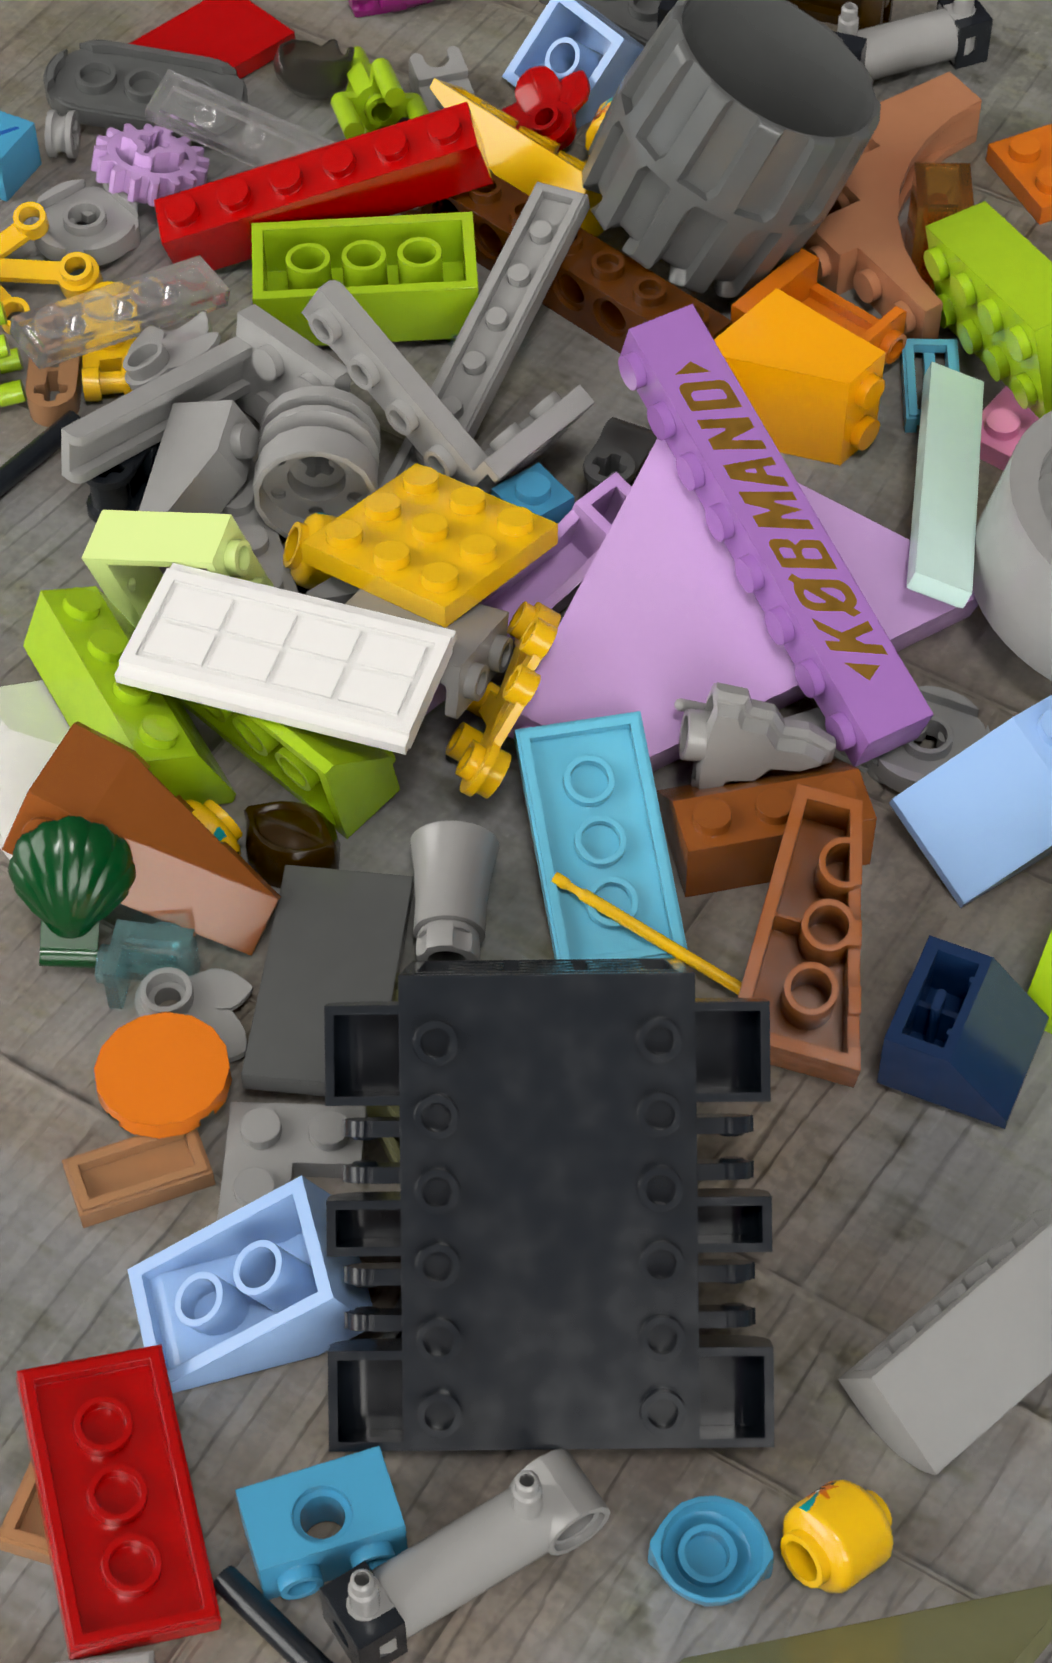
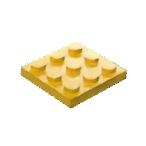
M415 463L302 541V562L446 628L558 544V523L532 513L527 508L516 506L488 494L478 487L470 486L448 477L431 467Z

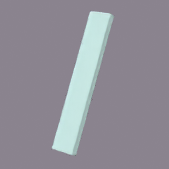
M931 362L923 378L906 588L963 609L973 590L984 381Z

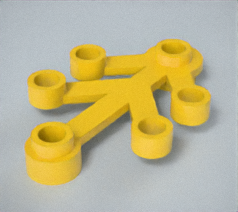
M25 202L15 209L13 214L14 223L0 233V282L59 285L63 295L74 302H81L82 295L87 290L103 282L97 261L92 256L82 252H71L65 255L61 261L5 259L29 240L42 238L49 229L46 212L40 204ZM30 217L39 218L33 225L23 224ZM85 269L80 275H70L73 271ZM0 284V302L4 306L7 318L13 312L24 313L20 319L16 321L7 320L8 324L1 326L10 335L18 336L25 334L31 329L34 322L30 307L24 299L12 297Z
M526 601L523 602L508 625L507 634L515 638L514 645L516 646L501 687L490 681L487 684L483 697L479 701L473 700L466 709L484 720L486 724L484 734L467 723L462 722L453 733L447 745L445 754L459 762L455 774L462 778L460 792L469 797L476 793L488 799L501 784L511 762V754L502 750L501 746L539 686L541 675L534 671L551 648L561 620V614L540 602H537L534 606Z

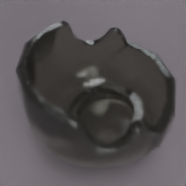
M291 39L278 46L273 63L274 71L279 81L296 96L311 100H326L335 93L343 91L348 84L346 74L353 67L355 49L349 46L346 54L343 55L336 39H330L322 46L311 41Z

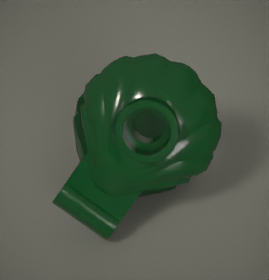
M66 816L57 821L42 822L32 832L30 830V832L22 834L16 842L13 857L9 860L8 874L17 895L41 919L39 966L97 968L100 921L108 916L128 896L129 889L136 878V869L132 862L133 857L130 846L125 839L117 834L115 835L104 824L90 822L80 816Z

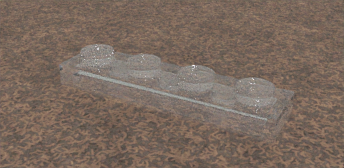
M199 255L14 315L11 318L10 334L39 369H43L138 337L148 326H155L161 329L194 318L200 312L209 313L224 308L228 305L230 289Z

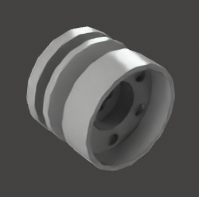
M303 386L283 393L267 406L259 427L258 460L255 465L253 495L255 509L268 527L287 538L295 522H304L309 515L316 512L339 517L378 490L381 433L380 423L370 406L353 393L331 386Z

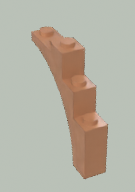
M950 71L880 102V121L830 212L807 241L805 250L819 257L817 280L823 283L830 291L840 295L854 288L860 299L865 303H869L882 316L886 315L895 306L907 311L904 330L907 338L938 339L943 302L920 277L905 249L899 224L901 212L908 198L926 175L949 156L976 142L982 99Z

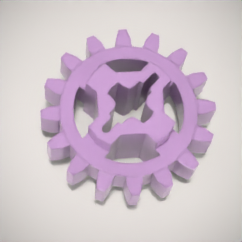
M127 123L124 124L123 132L110 127L107 128L106 136H97L96 145L93 150L91 171L97 172L96 181L98 183H109L108 192L112 194L125 192L128 194L127 201L148 203L149 206L155 207V199L205 184L210 161L209 158L203 157V147L190 146L192 138L189 136L176 138L172 136L173 129L156 125L153 127L151 124H145L143 130H137L133 125Z

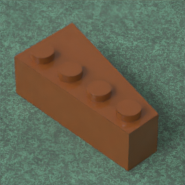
M798 783L738 998H761L770 1001V1065L854 1088L861 1071L860 950L862 946L863 800Z

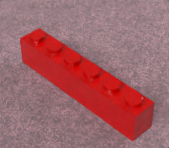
M466 101L155 199L154 204L161 243L180 276L185 280L252 259L251 223L391 216L491 185L493 181L482 137Z

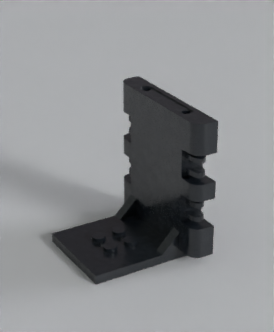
M677 958L412 961L398 975V1001L328 1003L324 1006L325 1106L400 1105V1117L343 1119V1136L352 1137L354 1140L400 1137V1162L354 1161L352 1164L343 1165V1182L355 1184H400V1192L340 1193L330 1195L326 1200L327 1257L401 1256V1262L359 1263L344 1266V1283L360 1288H370L379 1285H401L402 1308L363 1306L345 1312V1329L364 1332L402 1331V1338L352 1339L335 1342L330 1345L328 1350L329 1452L363 1451L376 1446H380L381 1451L775 1447L773 1345L769 1339L758 1336L699 1335V1328L752 1326L756 1324L755 1308L746 1306L743 1303L699 1305L698 1282L740 1284L755 1278V1262L739 1259H698V1253L772 1252V1196L768 1191L749 1188H697V1180H742L754 1178V1161L745 1160L743 1157L726 1156L720 1159H697V1134H719L720 1136L729 1137L743 1136L745 1133L754 1132L753 1115L732 1113L697 1114V1102H771L769 1000L761 998H695V972Z

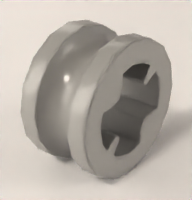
M49 109L45 120V148L48 157L57 158L60 152H65L68 158L76 159L80 147L78 112L68 110L65 116H61L58 110Z

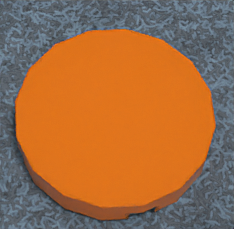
M172 1012L140 1016L119 1027L102 1045L94 1067L99 1102L107 1115L109 1112L111 1117L119 1121L120 1127L134 1135L158 1139L187 1134L200 1127L201 1119L207 1117L213 1109L214 1114H216L226 1102L232 1082L227 1047L214 1028L194 1016Z

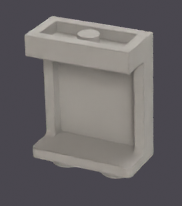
M359 589L345 603L367 610L442 627L362 589ZM478 603L446 627V629L456 631L457 640L453 646L452 656L440 681V684L446 687L445 716L458 719L473 700L479 701L483 697L487 684L497 672L503 673L507 669L513 652V639L507 636L508 611Z

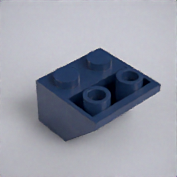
M929 935L884 1037L877 1083L1005 1129L1048 1024L1049 1017L994 957Z

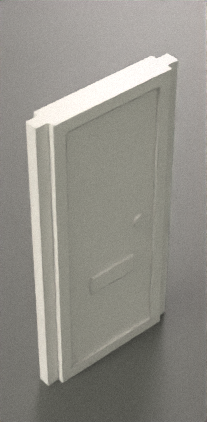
M172 563L171 567L166 569L119 659V667L114 675L116 683L406 755L408 749H411L452 656L457 635L455 630Z

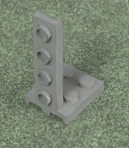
M330 280L319 287L301 312L308 320L310 329L316 338L333 349L347 366V371L354 383L371 394L385 411L386 418L392 428L408 438L423 456L426 466L467 485L478 487L491 495V488L517 475L542 455L595 403L580 384L563 398L556 391H553L528 413L530 416L519 425L514 422L489 444L490 448L484 452L341 282Z
M252 304L237 312V331L235 337L61 428L62 476L73 483H85L157 444L162 439L173 403L234 400L241 410L260 423L267 406L285 392L303 386H331L350 392L351 377L347 371V366L257 305Z

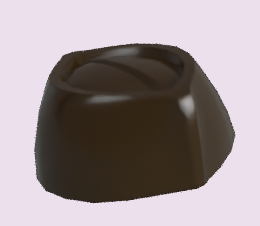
M276 801L251 805L244 810L247 862L270 886L281 888L285 865L339 870L340 842L336 829L327 817L314 807L294 801Z

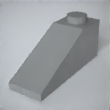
M234 400L173 403L139 511L220 514L246 481L252 458L257 453L259 431ZM159 567V568H160L161 572H162L163 575H164L166 569H167V568H170V567Z

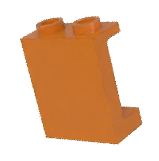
M803 248L793 254L731 305L730 320H732L733 324L773 290L778 288L886 352L884 365L886 363L892 364L899 358L907 341V337L904 334L907 311L895 306L881 319H878L817 283L819 257Z

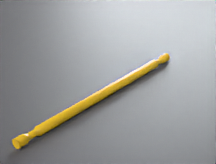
M556 872L551 882L555 883L560 889L570 891L580 901L739 995L741 981L591 891L578 887L561 873Z

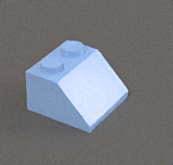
M550 0L502 77L516 87L518 79L531 67L546 66L556 74L560 81L573 72L583 70L590 83V95L588 101L575 114V124L579 128L593 120L602 103L614 97L621 81L644 49V46L582 0Z

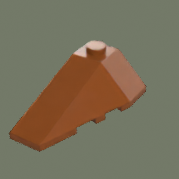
M79 721L74 722L28 790L1 850L13 855L14 847L21 835L30 832V830L32 832L45 821H57L66 816H80L90 822L104 824L115 835L117 834L126 840L130 846L133 857L132 862L136 869V878L129 889V894L120 904L252 956L281 896L227 842H220L192 814L194 809L180 795L175 797L148 770L151 766L135 750Z

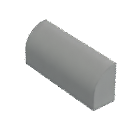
M1052 1208L1037 1210L838 1379L876 1434L897 1455L917 1469L933 1475L940 1473L1052 1373Z

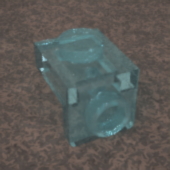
M117 919L110 944H101L95 966L96 982L104 984L109 1008L123 1009L131 980L142 981L150 972L156 969L172 967L183 971L188 976L199 973L201 965L195 929L180 927L171 922L161 921L151 924Z

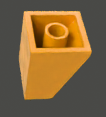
M778 288L773 290L714 339L780 453L841 466L855 452L866 450L875 440L880 429V422L877 420L880 397L885 388L883 371L886 352Z

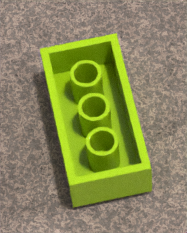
M986 201L925 226L928 250L924 251V262L929 275L933 279L935 294L943 302L940 326L942 328L948 327L959 338L964 350L970 355L974 353L986 365L990 376L995 381L1001 380L1013 392L1016 401L1023 409L1029 408L1038 418L1052 411V262Z
M472 212L251 223L253 304L316 346L327 344L322 343L316 338L310 329L308 320L301 312L318 288L330 280H337L346 287L391 342L456 339L479 295Z

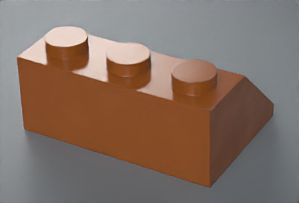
M833 759L831 763L800 772L772 770L755 781H732L725 783L721 787L698 789L690 784L656 790L664 830L685 897L769 883L771 881L798 783L863 800L862 866L870 864L877 817L859 768L841 760Z

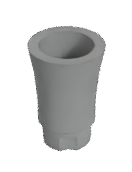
M438 821L424 825L417 829L410 838L415 888L413 934L417 939L416 959L417 961L479 960L480 944L485 938L486 910L491 878L500 848L499 841L491 831L469 822Z

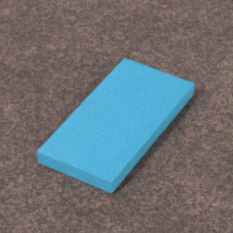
M641 711L515 729V747L554 958H675L588 904L580 901L575 894L557 887L555 883L551 882L556 872L569 878L578 887L591 891L688 950Z

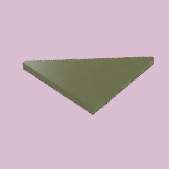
M1052 1584L683 1658L679 1663H1034L1052 1641Z

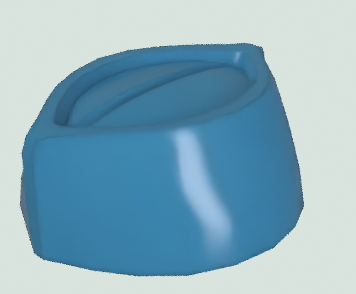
M716 1495L701 1496L681 1502L666 1516L650 1540L648 1563L658 1571L674 1592L686 1600L705 1607L724 1606L741 1600L760 1582L771 1577L774 1553L761 1523L749 1508L732 1499Z

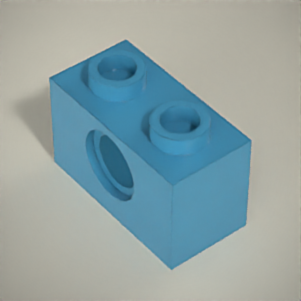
M380 1446L235 1490L242 1525L263 1595L268 1600L280 1596L286 1600L310 1596L317 1592L324 1585V1582L334 1580L364 1561L373 1570L408 1549L406 1525ZM323 1521L335 1522L342 1526L337 1534L325 1539L314 1538L307 1534V1531L313 1525Z

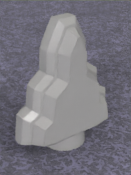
M718 682L713 684L707 696L704 710L686 708L682 717L679 736L680 759L693 761L691 786L698 789L721 787L725 783L732 781H755L772 770L800 772L831 763L836 749L835 737L810 722L784 719L775 704L751 699L748 688Z

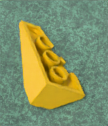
M434 78L429 88L444 108L468 102L483 140L489 168L493 174L529 196L537 182L587 194L590 209L580 227L595 237L605 231L591 212V208L601 202L602 195L586 190L582 186L581 173L587 160L583 162L563 151H559L556 154L561 144L526 127L520 126L519 129H516L518 120L462 87Z

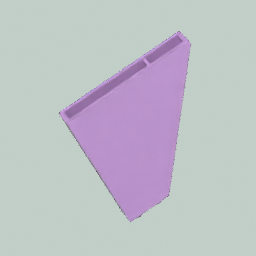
M657 438L562 618L551 648L537 666L535 672L541 675L539 686L508 734L510 738L514 739L515 729L641 711L652 772L680 759L679 736L684 712L676 710L674 704L677 699L682 698L706 703L713 684L717 682L748 688L751 699L775 704L778 710L807 697L798 685L794 670L795 665L784 645L776 644L768 633L764 619L765 612L754 593L746 592L741 586L735 572V560L724 541H717L711 534L705 518V508L694 490L689 491L681 482L676 469V458L665 440L661 441ZM798 483L897 652L969 617L979 605L973 590L972 595L962 609L906 588L910 549L909 539Z

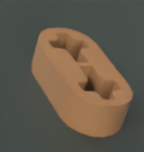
M46 333L38 337L30 348L25 391L30 417L35 423L42 426L50 427L68 411L71 410L78 414L80 410L82 356L79 341L68 333ZM55 358H60L59 367H50L54 363ZM51 391H59L55 400L50 401Z

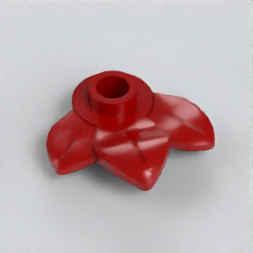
M546 66L531 67L517 81L515 87L516 102L501 110L518 120L516 129L523 126L561 144L557 151L559 152L569 146L576 136L575 114L588 101L590 95L588 77L583 70H579L567 75L560 81L556 74Z

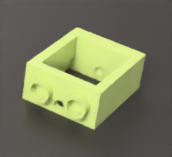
M102 510L82 556V560L107 598L135 628L163 577L159 567H171L172 563L207 569L209 572L274 587L232 514Z

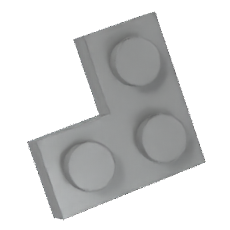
M231 1102L217 1221L294 1180V1177L302 1175L303 1177L343 1178V1165L364 1160L366 1140H354L352 1137L343 1136V1119L367 1117L366 1106Z

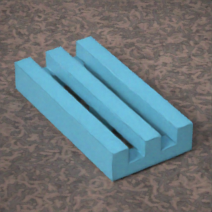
M907 338L905 348L902 349L900 355L905 433H916L917 425H920L921 409L917 407L914 353H922L923 378L931 362H935V353H944L945 367L960 372L957 339Z

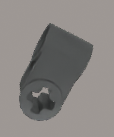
M615 417L610 418L606 422L595 446L585 457L583 472L588 480V488L584 495L615 472L632 487L657 440L652 429Z

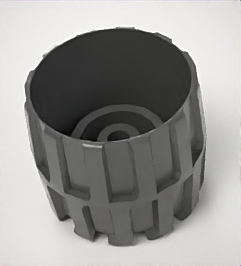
M678 0L624 76L588 150L590 156L581 173L582 186L586 190L602 195L601 202L591 208V212L603 230L622 227L630 235L622 250L644 268H652L661 259L671 265L668 281L697 293H704L712 284L716 294L720 297H742L793 254L799 252L830 212L879 124L881 104L876 99L872 86L874 81L863 62L856 58L844 44L843 39L824 23H820L799 9L797 5L787 0Z

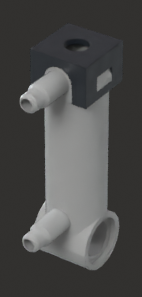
M937 0L936 10L858 30L859 17L857 16V5L853 2H847L841 7L837 32L867 38L865 67L873 80L944 61H949L956 70L986 62L988 59L993 19L979 0Z
M567 1449L550 1451L523 1468L515 1476L508 1489L373 1570L364 1561L320 1587L323 1617L352 1663H390L408 1652L407 1639L544 1555L549 1553L550 1555L558 1556L580 1547L602 1529L608 1521L611 1512Z

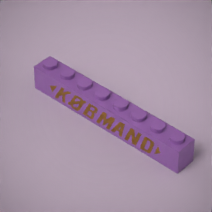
M693 304L630 328L618 360L622 379L630 390H637L647 408L648 422L654 435L659 440L667 442L676 458V469L681 482L689 491L694 490L705 508V518L711 534L717 541H724L735 560V572L741 586L746 592L754 593L765 612L764 619L768 633L776 644L784 645L795 665L794 670L798 685L807 697H814L826 718L825 727L827 733L835 737L836 749L845 751L852 765L856 767L918 739L934 715Z

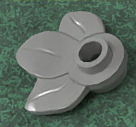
M200 312L189 322L167 334L160 328L148 326L132 343L123 360V368L126 371L125 381L132 390H135L162 374L203 354L207 350L218 346L221 336L218 332H212L210 320L205 312Z
M172 967L156 969L142 980L136 991L134 1001L138 1017L162 1012L194 1016L213 1027L227 1047L229 1063L241 1059L246 1054V1033L233 1010L240 1007L253 992V986L247 980L232 971L220 968H211L188 976L183 971ZM166 1000L178 1001L170 1006H159Z

